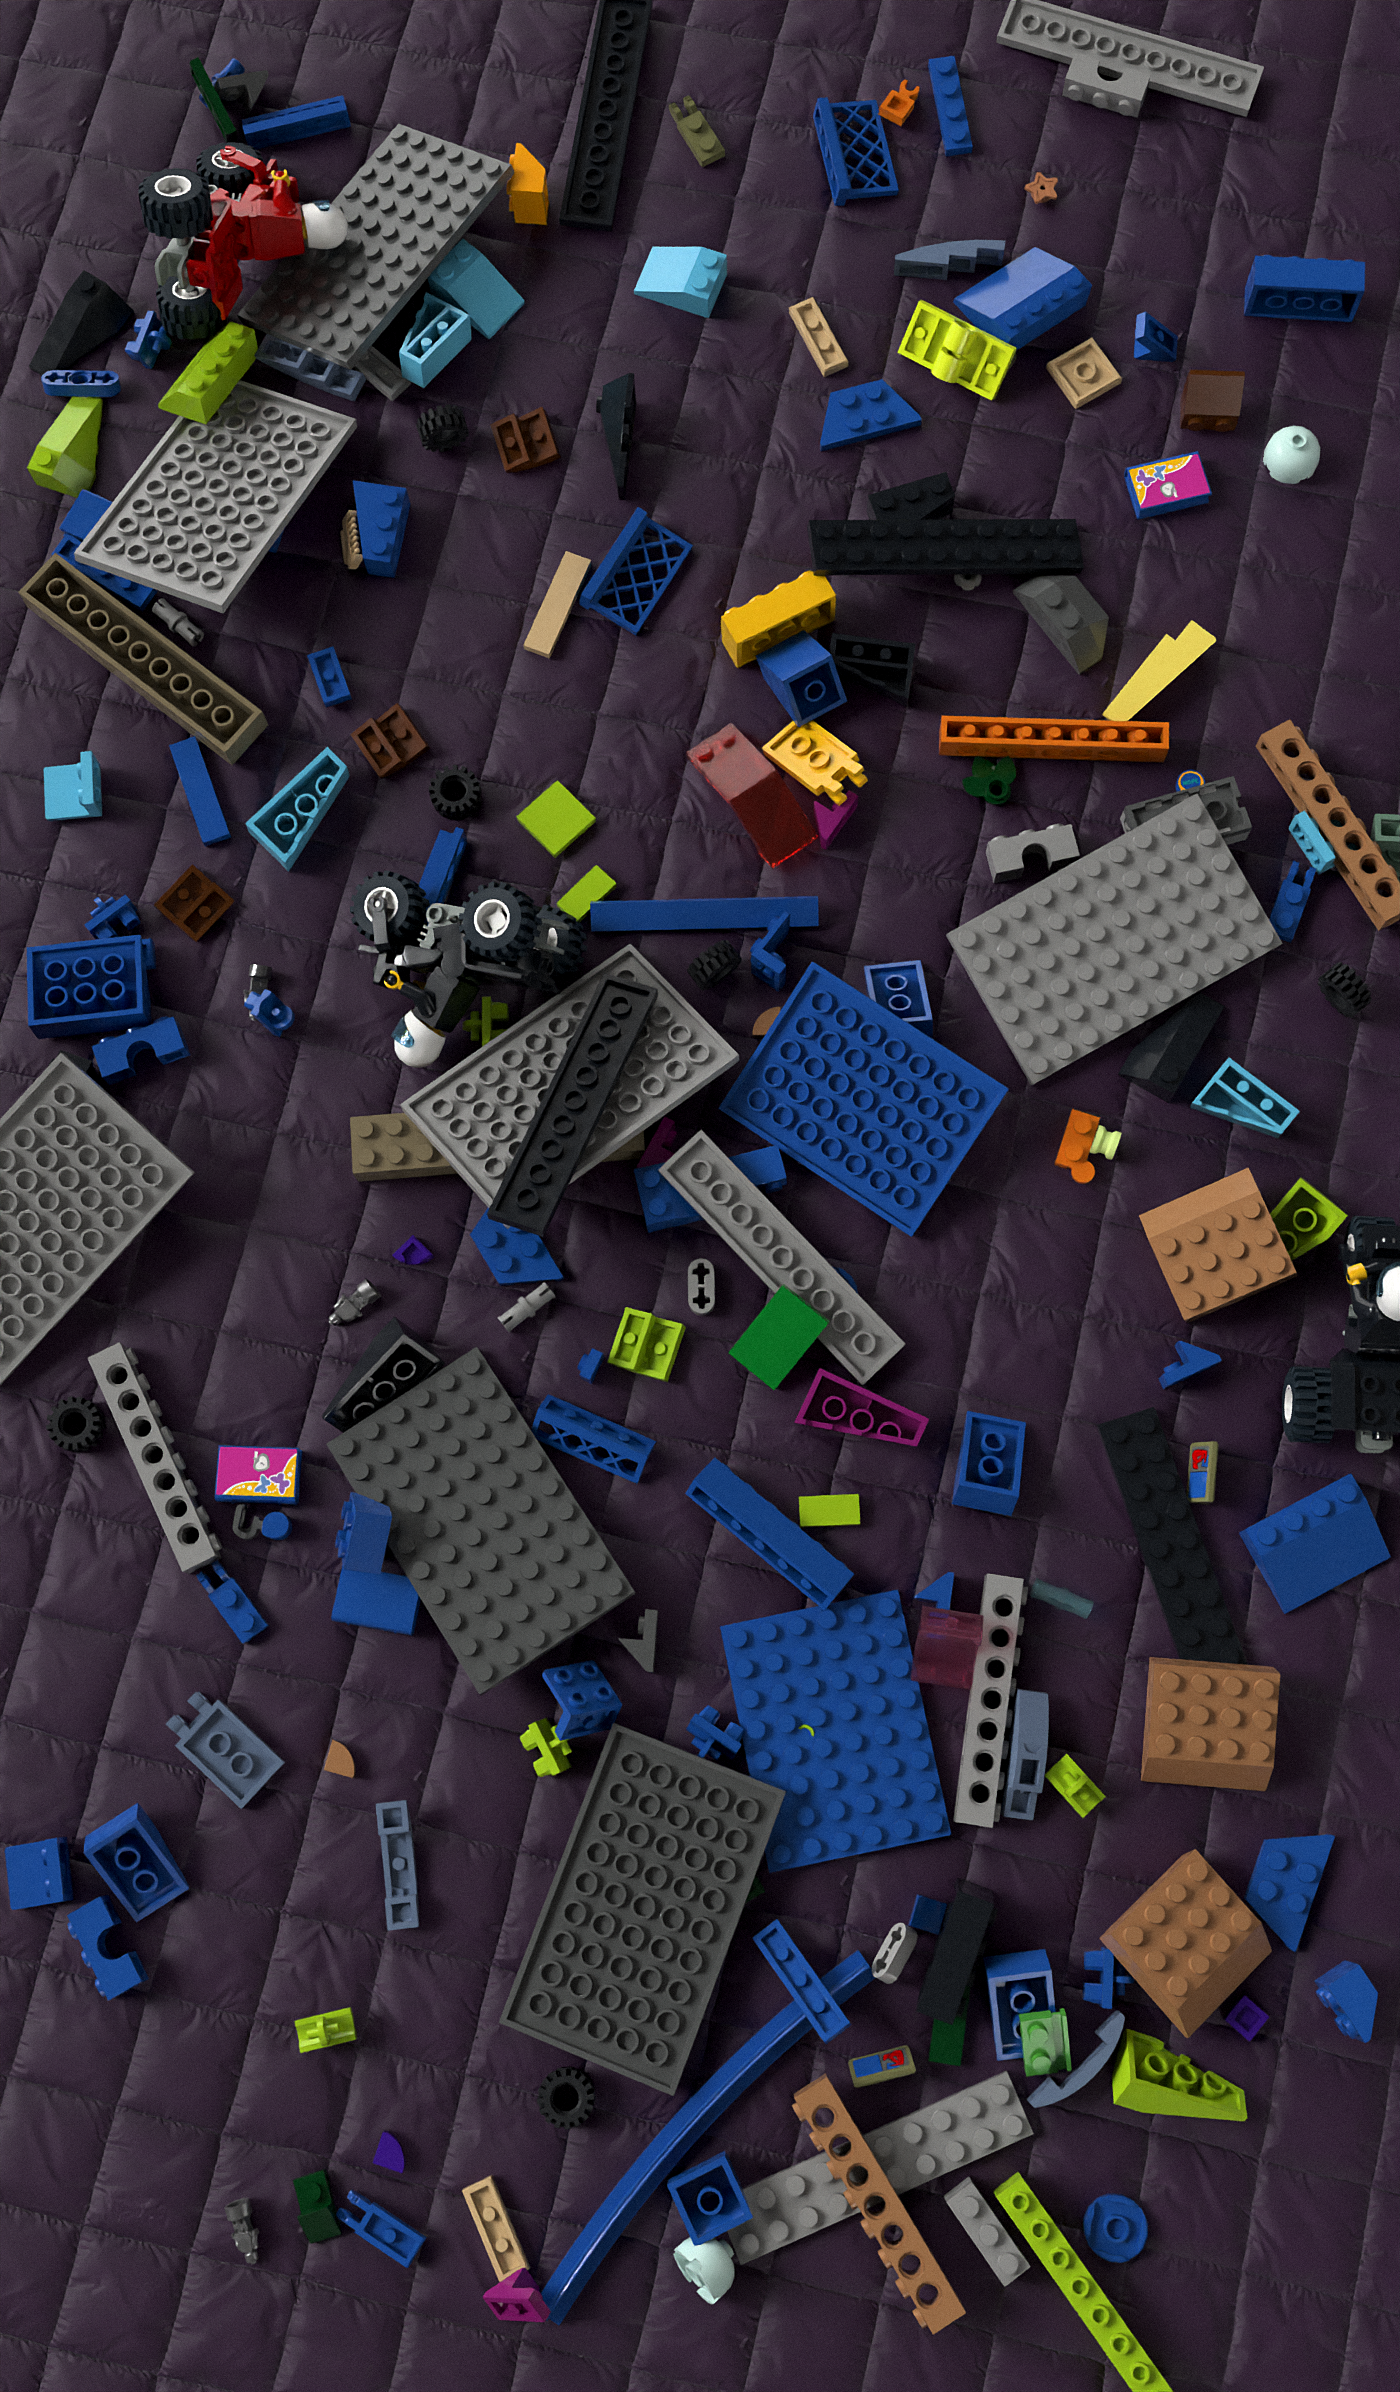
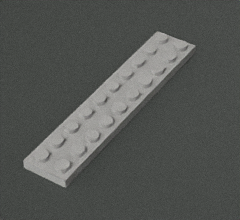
M1011 0L996 43L1069 65L1075 52L1100 59L1098 73L1117 79L1121 78L1125 67L1151 74L1148 85L1150 89L1245 117L1248 115L1264 70V66L1040 0Z
M702 1130L658 1169L660 1174L775 1294L785 1284L830 1321L817 1339L861 1385H864L905 1345L898 1335Z
M1004 2071L863 2134V2137L897 2195L1034 2133L1007 2071ZM850 2141L834 2147L833 2150L837 2153L847 2152L850 2148ZM826 2151L742 2188L753 2218L727 2231L741 2265L861 2212L858 2207L853 2210L846 2200L843 2192L847 2190V2187L843 2180L840 2178L836 2181L829 2171L826 2163L830 2161V2158ZM856 2166L850 2171L849 2177L854 2182H862L866 2179L868 2172L864 2167ZM878 2195L872 2196L867 2201V2208L885 2200Z

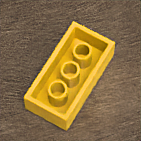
M806 571L798 579L790 583L779 584L768 594L757 595L747 604L739 608L733 607L727 610L721 616L722 643L736 667L739 668L755 660L756 655L802 630L810 633L834 621L836 594L825 576H814L813 571Z

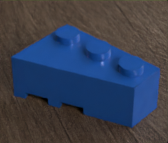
M353 480L362 555L367 572L370 575L395 578L411 506L407 489Z

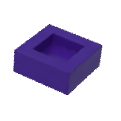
M1244 1994L1239 1997L1223 2017L1230 2026L1249 2042L1269 2018L1265 2012Z

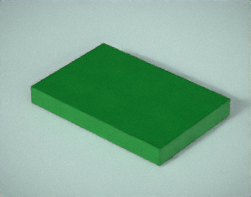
M783 1284L728 1353L771 1389L775 1390L830 1321Z

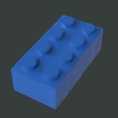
M1255 256L1245 286L1244 316L1352 322L1365 291V262L1351 259L1344 261L1328 260L1326 258L1306 259L1297 256Z

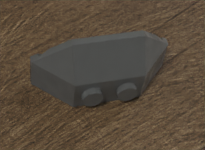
M1035 575L1013 590V594L1079 675L1102 660L1109 617L1076 576Z

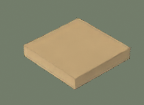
M1093 338L1053 359L1046 365L1047 371L1075 409L1116 387L1122 381L1119 373Z

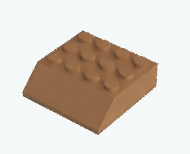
M1249 1168L1139 1215L1150 1245L1186 1323L1298 1276Z
M1150 1657L1141 1781L1266 1791L1274 1768L1280 1673L1270 1666Z
M1196 1849L1183 1854L1099 1938L1186 2038H1189L1272 1952L1262 1923Z

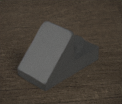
M267 70L218 78L214 88L220 100L234 101L241 96L246 113L249 115L269 74Z
M645 1609V1616H639L638 1634L643 1635V1640L620 1638L619 1640L648 1673H654L659 1612L658 1610Z

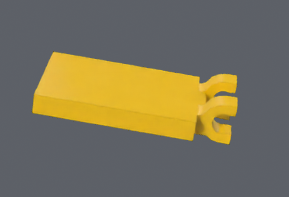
M813 720L801 727H798L792 721L762 747V751L767 758L817 796L825 791L838 806L847 800V796L841 792L844 789L843 785L839 783L847 775L859 788L868 781L867 777L862 774L864 771L863 766L857 763L859 761L857 753Z

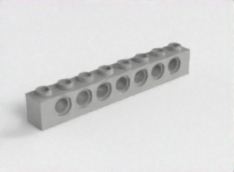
M119 1342L88 1357V1361L182 1572L190 1574L221 1559L222 1557L218 1550L222 1549V1545L215 1533L211 1534L206 1523L210 1522L209 1516L203 1506L199 1507L194 1496L198 1495L197 1489L191 1479H186L182 1471L186 1468V1465L180 1453H174L170 1444L174 1442L173 1436L167 1426L163 1427L159 1417L162 1416L161 1409L155 1399L151 1401L147 1393L150 1385L143 1373L139 1375L135 1364L139 1363L134 1350L132 1347L127 1348ZM126 1370L128 1374L126 1381L117 1384V1374ZM138 1396V1407L134 1410H128V1401L132 1397ZM144 1423H150V1433L145 1437H141L139 1434L140 1427ZM157 1449H162L163 1457L161 1461L153 1464L151 1461L152 1453ZM173 1475L175 1478L174 1486L170 1490H164V1479ZM185 1502L187 1505L186 1513L181 1517H176L175 1507L179 1503ZM192 1529H197L199 1532L198 1540L194 1544H188V1532Z
M988 1573L984 1576L953 1822L993 1828V1822H999L1001 1803H996L997 1790H1003L1005 1772L1000 1771L1001 1759L1007 1758L1009 1741L1004 1740L1005 1728L1011 1727L1013 1712L1011 1709H1008L1009 1697H1014L1016 1690V1679L1011 1678L1013 1666H1018L1020 1658V1648L1015 1647L1017 1635L1022 1636L1024 1617H1019L1020 1605H1026L1028 1587L1023 1586L1024 1579ZM998 1600H1005L1010 1604L1011 1613L1009 1616L1003 1617L996 1612L995 1605ZM995 1630H1001L1006 1634L1007 1643L1004 1647H997L993 1644L991 1636ZM991 1661H998L1002 1664L1003 1674L1000 1678H994L989 1675L987 1667ZM988 1691H993L999 1696L1000 1702L995 1709H990L984 1704V1695ZM984 1722L993 1724L996 1729V1734L991 1740H985L980 1735V1726ZM981 1753L988 1754L992 1760L991 1768L985 1772L980 1771L976 1766V1758ZM978 1784L985 1786L988 1791V1797L982 1803H977L972 1798V1789Z

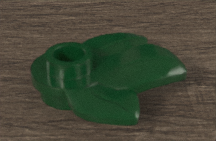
M976 756L972 766L973 776L962 780L964 789L973 797L984 798L989 804H1004L1010 797V785L1016 778V769L1012 759L1006 756L995 766L990 761ZM998 789L1001 791V795L995 796L991 791Z

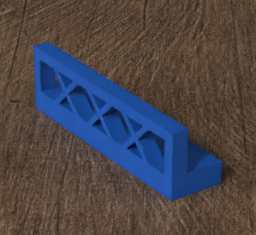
M343 95L242 119L248 146H253L255 150L351 127Z
M456 827L454 833L441 829L439 831L419 882V887L426 892L424 898L429 900L430 906L435 903L444 904L468 842L464 829ZM425 918L424 923H426L428 926L429 922L427 921V918ZM420 928L419 933L424 932L427 934L428 929ZM420 935L419 939L424 940L425 936Z
M549 1394L539 1406L531 1428L538 1441L638 1484L646 1461L656 1441ZM541 1422L552 1425L556 1433L550 1435L539 1430ZM571 1434L578 1436L583 1445L575 1446L570 1444L567 1436ZM598 1446L605 1448L610 1457L602 1458L598 1456L594 1448ZM627 1458L637 1462L636 1471L625 1468L621 1460Z

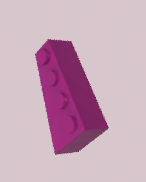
M819 1368L794 1423L917 1447L929 1419Z

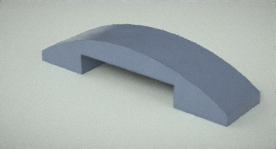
M407 1800L376 1803L378 1835L381 1837L386 1889L387 1930L419 1927L418 1884Z
M1115 2010L1094 2031L1103 2042L1059 2086L1048 2077L1027 2098L1028 2102L1034 2108L1046 2106L1068 2097L1088 2083L1104 2066L1115 2049L1123 2029L1125 2016L1120 2011Z

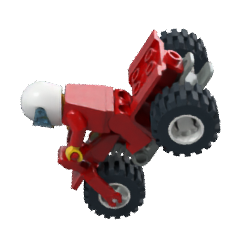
M235 142L212 145L208 149L203 150L200 153L201 155L197 157V172L180 168L164 169L145 177L139 185L138 194L145 227L148 228L149 232L155 233L156 236L172 239L167 248L161 251L155 262V273L158 283L156 297L161 324L164 330L168 331L172 336L177 335L178 338L202 339L216 334V331H219L227 324L228 315L243 290L241 269L238 267L237 259L251 260L255 258V260L269 261L303 254L305 252V241L308 248L332 250L339 246L347 235L348 224L346 216L340 208L330 204L329 200H313L305 205L298 204L297 179L288 176L286 169H284V172L278 171L276 159H270L266 166L263 163L261 153L251 145L247 146L244 143Z

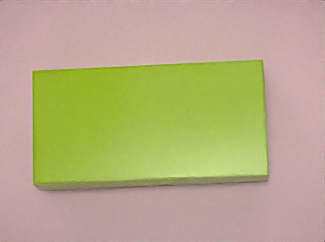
M595 865L556 903L557 907L575 917L576 921L580 923L590 913V902L602 901L617 887V884L599 866Z
M859 1494L799 1496L800 1528L860 1525Z

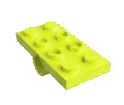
M920 300L897 353L931 369V373L935 377L948 383H958L992 401L997 395L1017 348L924 300Z

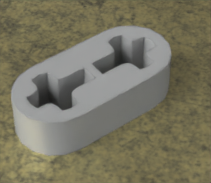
M701 1258L691 1262L688 1267L689 1307L693 1313L699 1316L708 1315L715 1306L714 1268L711 1262ZM698 1266H704L705 1271H710L709 1274L704 1276V1284H699L698 1275L693 1274V1272L698 1271ZM699 1290H704L705 1299L710 1300V1303L705 1304L704 1309H699L698 1304L693 1303L694 1300L699 1298Z
M901 1922L891 1928L872 1964L871 1971L875 1978L886 1984H891L898 1978L917 1942V1932L913 1928Z

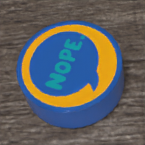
M1186 770L1178 776L1175 784L1176 792L1205 784V779L1198 771Z

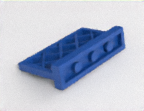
M828 97L817 98L813 119L834 206L845 205L847 199L893 196L898 194L899 189L881 116L878 115L877 100L829 103ZM871 110L872 118L870 121L858 114L859 111ZM842 112L848 116V119L842 123L834 117V113ZM852 120L864 127L860 133L848 127ZM868 130L878 137L875 144L863 137ZM843 132L854 139L850 146L840 140L839 136ZM858 142L869 149L865 156L853 149ZM873 153L883 158L884 162L881 166H878L869 159ZM848 155L860 162L856 168L845 162V158ZM863 165L875 172L871 179L859 172ZM880 175L889 181L890 186L881 187L874 181ZM856 178L865 184L864 188L852 189L851 180Z
M637 507L583 590L579 605L587 610L592 608L636 636L692 550L693 545L648 518L647 512ZM647 527L658 534L659 541L645 544L643 533ZM676 544L684 549L680 556L668 558L665 546ZM661 547L664 559L650 562L647 549ZM642 550L645 563L631 565L629 560L630 553ZM666 565L667 577L654 580L651 567ZM647 568L650 581L636 584L632 571ZM628 572L631 585L617 587L615 576ZM652 587L654 595L652 600L640 602L637 589ZM633 590L636 603L621 606L618 593ZM614 594L617 607L606 608L598 602L602 596ZM638 609L640 619L636 625L625 620L623 611Z

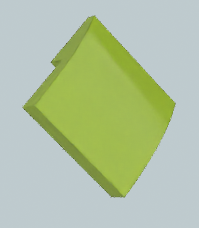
M626 1307L607 1363L668 1383L686 1327L681 1323L658 1318L651 1313Z

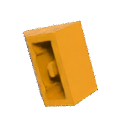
M516 143L515 154L510 155L509 161L515 172L507 182V195H510L509 211H514L515 223L547 225L549 195L545 168L521 143Z

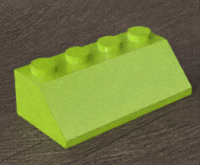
M229 322L219 331H216V334L210 336L158 403V408L207 424L255 361L256 357L254 355L258 350L255 330Z

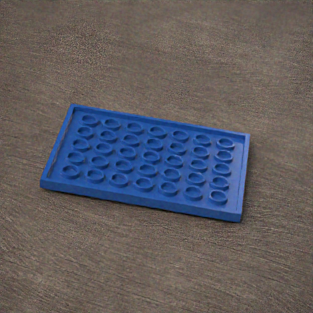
M812 961L718 1109L772 1145H778L781 1151L912 1237L998 1108L1009 1088Z
M898 1590L831 1603L825 1611L816 1606L720 1626L739 1724L744 1729L742 1739L750 1777L787 1791L765 1848L769 1873L951 1835ZM801 1725H809L814 1731V1736L811 1735L809 1729H799Z

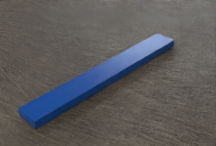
M818 896L590 902L591 931L768 927L775 916L780 917L784 911L790 914V927L819 926Z

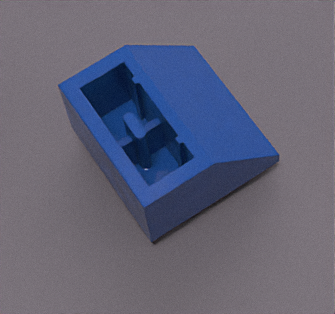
M351 1492L349 1502L344 1501L341 1519L344 1520L343 1530H338L336 1535L335 1547L339 1548L338 1558L342 1559L344 1569L380 1574L392 1521L390 1508L363 1495Z
M1344 1960L1314 1981L1319 1988L1316 1994L1326 2008L1330 2006L1335 2012L1337 2018L1334 2021L1344 2036L1349 2035L1351 2039L1367 2043L1371 2040L1378 1992L1359 1964Z

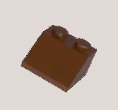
M1189 370L1180 399V429H1189L1191 431L1208 429L1219 432L1235 430L1240 416L1245 371Z

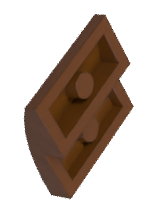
M543 407L519 418L513 413L490 424L506 473L524 471L561 458L547 412Z
M398 703L375 720L371 717L350 734L381 779L400 770L431 749L406 711Z
M192 864L159 898L154 907L182 932L197 942L235 901Z

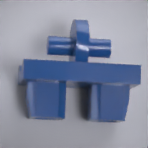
M147 311L145 318L136 320L134 332L138 337L136 341L127 343L125 352L131 359L140 361L145 368L153 369L160 350L169 349L172 341L167 336L168 331L164 330L155 311Z
M125 894L117 901L110 897L104 903L99 897H96L94 901L98 907L90 912L93 919L84 925L95 939L119 937L112 928L120 922L130 930L140 924V920L135 912L137 911L136 907Z
M264 989L261 995L252 991L244 1003V1006L251 1011L250 1014L273 1035L279 1038L282 1035V1030L291 1027L294 1022L295 1014L293 1010L269 990Z
M707 1705L699 1715L694 1714L686 1728L688 1732L695 1736L691 1744L701 1750L697 1755L701 1758H704L707 1754L717 1761L722 1754L732 1761L742 1745L740 1741L744 1729L736 1723L730 1722L724 1732L714 1726L720 1717L719 1712Z
M1101 1947V1950L1084 1952V1969L1100 1971V1983L1083 1982L1082 1999L1097 2003L1102 2008L1112 2009L1113 1982H1116L1115 1995H1125V1983H1134V1978L1130 1975H1125L1126 1969L1120 1962H1116V1974H1113L1114 1954L1107 1947Z

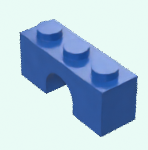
M174 1016L160 1017L151 1025L133 1027L127 1030L124 1035L103 1038L99 1041V1044L92 1046L102 1078L109 1085L136 1076L133 1061L136 1054L141 1050H155L157 1058L163 1065L190 1056L181 1026Z
M108 1895L100 1896L67 1915L70 1921L67 1924L69 1932L75 1940H79L83 1951H81L82 1959L88 1968L92 1967L97 1977L95 1985L102 1997L106 1996L107 2000L117 1998L149 1979L136 1951L129 1952L119 1958L112 1956L105 1947L107 1933L113 1927L122 1923Z

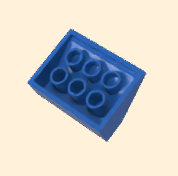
M1034 247L954 298L953 303L975 327L1016 347L1017 351L1086 306L1092 284L1075 266Z
M141 935L27 947L28 1026L38 1039L116 1031L151 1025V1001Z
M1351 1473L1239 1532L1240 1537L1284 1614L1391 1557L1369 1504Z

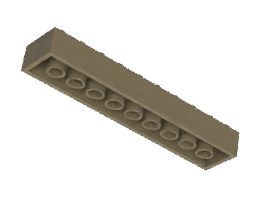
M54 553L18 592L30 610L229 764L233 765L268 726L265 716L259 708L57 553Z
M405 1113L350 1117L352 1170L358 1182L458 1174ZM644 1130L601 1162L641 1159L646 1150Z

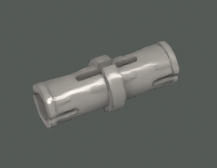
M164 598L158 600L162 606L157 602L154 604L152 612L164 620L173 633H179L191 646L198 644L194 640L195 638L201 642L204 633L188 620L185 613L178 612Z
M543 1282L542 1285L525 1298L521 1296L517 1300L518 1303L499 1316L498 1319L502 1325L505 1324V1329L510 1332L527 1317L530 1316L532 1318L535 1316L536 1310L556 1296L551 1289L549 1290L547 1284Z

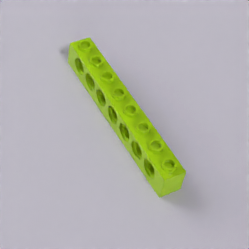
M1015 2173L993 2191L996 2198L1132 2392H1173L1020 2173Z

